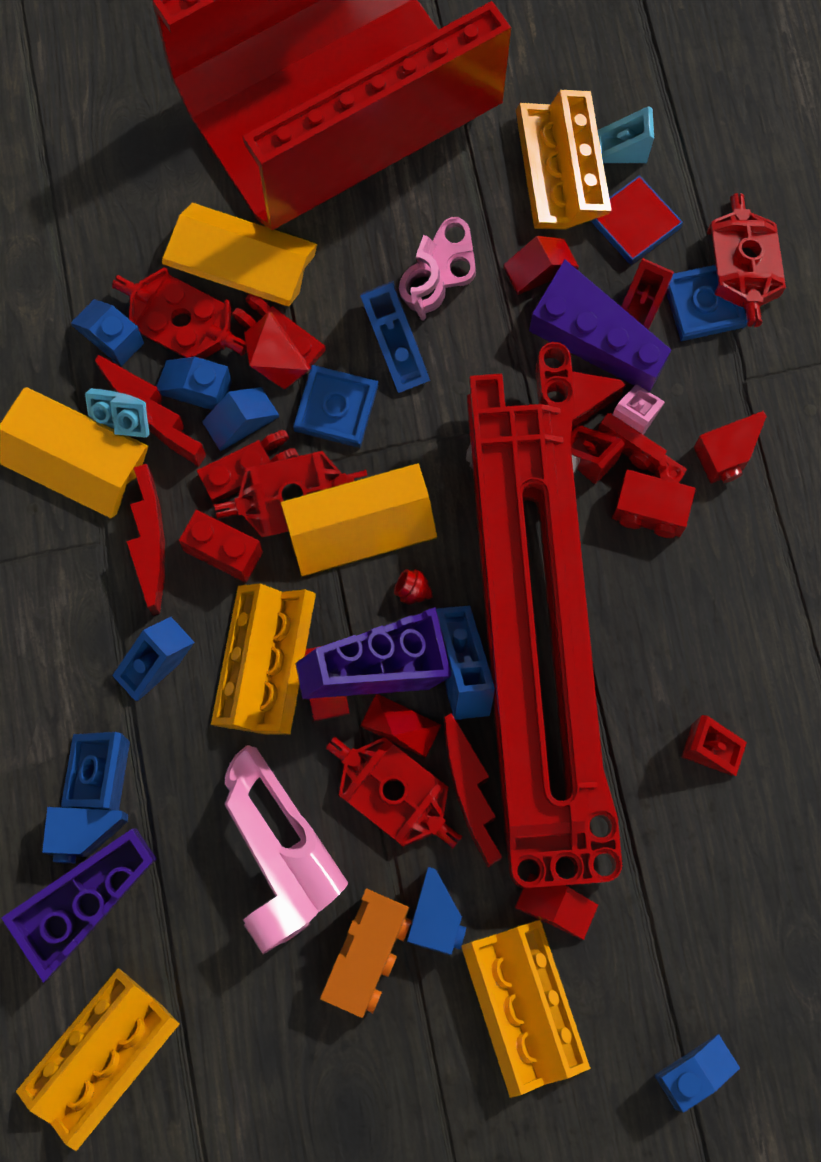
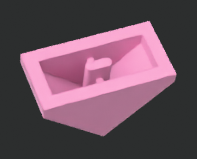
M635 385L617 404L612 415L644 435L665 402L642 387Z

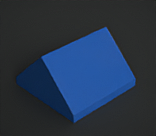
M122 733L73 734L61 807L119 810L130 741Z

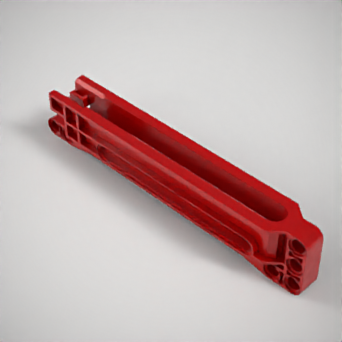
M559 342L547 343L541 348L538 355L536 380L539 404L505 406L503 374L470 376V394L467 395L490 673L495 686L493 708L503 823L510 877L521 888L609 882L617 878L622 870L618 816L602 761L570 443L575 401L571 355L568 348ZM555 358L561 363V366L559 368H551L546 365L544 360ZM553 391L560 392L565 400L554 402L550 400L548 393ZM526 500L533 501L539 510L566 793L564 801L556 800L550 792L523 501ZM596 816L603 818L608 824V832L602 838L593 835L590 830V822ZM599 854L609 857L612 863V869L606 876L599 875L593 866L594 860ZM561 857H567L574 863L575 870L569 879H563L556 872V863ZM523 860H530L537 867V876L531 882H525L518 875V866Z

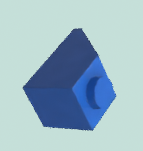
M95 299L71 322V325L120 367L144 344L137 325L113 305Z
M198 357L166 360L157 388L162 396L213 410L229 392L232 380L228 366Z
M169 617L141 632L112 676L135 701H138L181 663L195 642L172 617Z
M47 807L42 852L53 856V862L75 864L76 857H89L128 823V814L119 810Z
M428 867L407 943L452 955L453 948L461 949L466 927L460 926L462 916L436 869Z
M716 1034L654 1076L675 1110L684 1113L716 1092L740 1067L720 1035Z

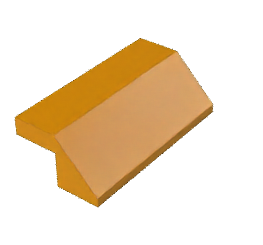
M560 90L551 104L520 103L516 109L534 228L567 229L609 214L611 206L591 91Z
M191 203L179 215L164 253L162 264L289 307L300 293L304 269L314 258L317 244L277 230H271L268 227L196 203Z
M28 387L21 391L0 423L1 465L109 518L117 515L126 485L136 478L134 467L143 465L149 447L129 436L116 435L113 428L97 423L92 418Z
M419 463L281 502L302 577L437 538L430 499Z
M261 583L238 586L211 725L267 735L291 734L300 684L295 663L305 657L316 593L306 589L282 592Z
M541 920L461 946L510 1098L523 1095L549 1083L571 1078L590 1069Z
M118 968L20 1085L16 1093L30 1112L50 1123L65 1145L77 1151L180 1023L162 1004Z

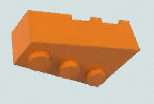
M367 888L320 998L361 1018L364 1017L366 1011L374 1013L382 994L381 991L376 989L381 975L389 977L397 955L391 953L396 939L404 942L412 923L411 919L406 918L409 911L408 906Z

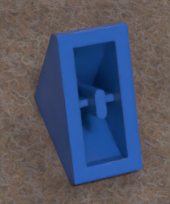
M262 387L227 392L202 423L221 452L280 416Z

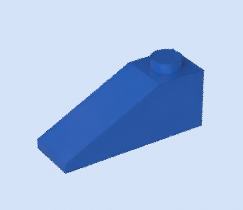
M391 281L361 293L360 297L398 393L430 381L394 282Z
M459 606L436 609L451 671V677L445 680L453 717L457 720L490 716L495 686L471 607Z

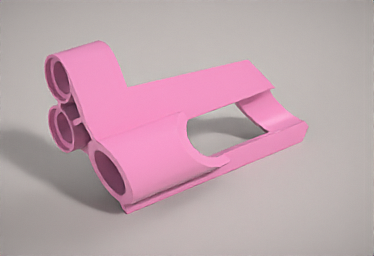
M459 217L446 219L438 229L433 241L428 236L423 235L416 253L418 263L409 267L400 280L399 291L402 299L411 310L418 313L421 320L426 319V313L436 310L442 304L446 288L468 285L476 275L470 228ZM450 228H461L465 232L464 238L458 243L449 242L446 239V234ZM457 261H465L470 265L469 273L463 277H456L451 273L452 265ZM421 277L429 278L424 285L411 287V295H409V288L416 279ZM435 289L429 298L422 300L421 297L430 294Z
M247 745L234 756L227 769L225 785L230 792L225 806L276 898L243 919L245 928L262 954H265L306 929L317 913L328 906L346 888L348 881L309 823L301 816L257 748ZM259 777L301 839L290 848L281 846L248 796L251 787Z

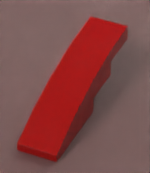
M98 355L95 362L112 390L145 401L149 431L170 449L199 467L206 457L203 445L182 433L184 426L180 415L160 405L163 400L158 388Z
M144 464L134 467L144 500L130 504L140 537L127 541L147 607L154 616L160 614L164 588L165 538L161 507L153 475L148 465Z
M452 713L445 716L444 728L447 757L454 789L469 833L488 868L502 859L499 850L484 827L496 818L479 789V786L488 781L489 775Z

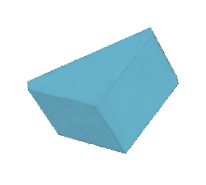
M647 106L598 130L603 163H647L654 141L653 109Z

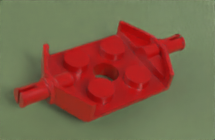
M738 193L730 196L732 213L713 220L707 230L708 235L712 232L718 277L715 295L735 305L744 307L746 309L747 325L749 327L753 325L758 327L762 324L760 306L779 298L786 288L777 225L769 219L751 213L750 209L745 208L744 194L740 193L738 197ZM742 248H750L757 254V257L747 256Z
M165 267L139 281V283L134 284L120 275H117L115 277L116 280H113L112 288L129 296V320L138 326L141 335L185 358L198 357L206 359L220 349L224 350L226 347L242 356L245 354V350L247 351L246 341L232 335V332H230L231 306L229 300L226 299L225 303L211 297L169 275L168 269ZM179 314H187L191 317L190 322L183 327L174 325L173 319Z
M323 451L245 469L238 498H235L233 501L214 504L215 511L230 508L226 511L217 512V519L235 514L243 515L261 537L288 532V526L281 506V502L284 501L282 490L286 485L297 484L302 489L304 496L353 482L355 478L368 476L366 469L350 474L341 473Z
M336 736L331 740L332 744L329 742L326 750H329L338 757L344 765L339 790V797L341 799H344L396 840L401 847L410 845L430 835H437L451 846L452 849L457 845V842L463 836L449 827L443 818L448 793L447 785L385 737L357 750L354 748L351 750L338 740ZM389 781L400 782L405 789L403 797L396 801L387 799L383 794L384 785Z

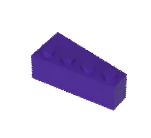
M565 259L532 314L529 328L531 333L549 342H559L565 345L570 353L634 386L638 385L648 392H651L671 353V349Z
M436 607L415 616L411 615L402 618L392 624L373 628L360 635H353L318 647L295 663L303 699L430 690L451 677Z
M137 828L129 830L1 917L43 983L54 975L157 860Z

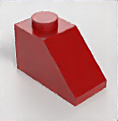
M764 411L699 436L694 449L710 483L722 480L723 483H728L743 475L742 471L752 456L767 417Z

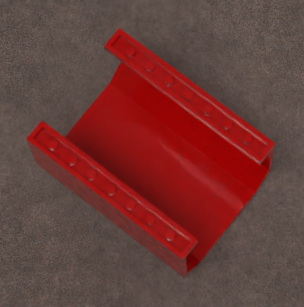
M152 0L170 76L192 121L257 220L271 230L280 227L503 103L512 27L493 1L438 29L418 0Z

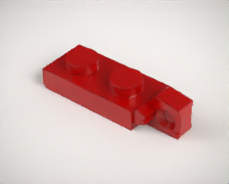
M611 413L607 414L602 420L598 431L622 439L625 444L622 453L629 457L634 466L641 470H649L654 476L676 483L682 480L687 469L665 455L667 450Z

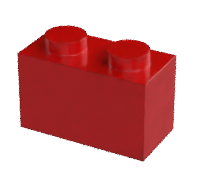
M627 469L621 483L612 519L620 521L619 523L627 528L639 529L644 527L654 530V533L660 537H681L687 526L696 488Z
M195 510L179 539L185 553L247 583L263 554L259 540L198 510Z

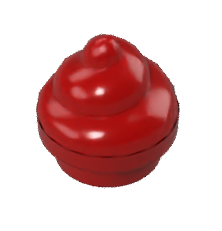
M405 569L397 580L394 594L400 597L401 602L412 605L415 602L420 603L425 599L432 598V589L429 587L428 580L421 571Z

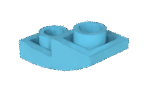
M91 388L85 393L88 417L97 423L114 428V434L146 438L150 435L145 401L127 394Z

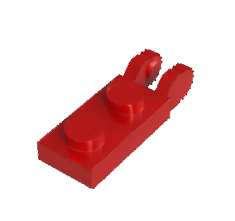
M252 294L246 297V302H248L249 306L263 317L270 312L273 313L310 368L326 351L324 344L273 306L270 308L262 298ZM236 308L232 313L235 320L247 330L256 324V321L249 314L239 308Z
M279 430L274 434L266 436L261 442L258 440L196 470L212 503H217L240 491L246 468L299 456L296 449L291 448L275 455L271 460L269 459L266 452L287 442L289 438L287 432Z

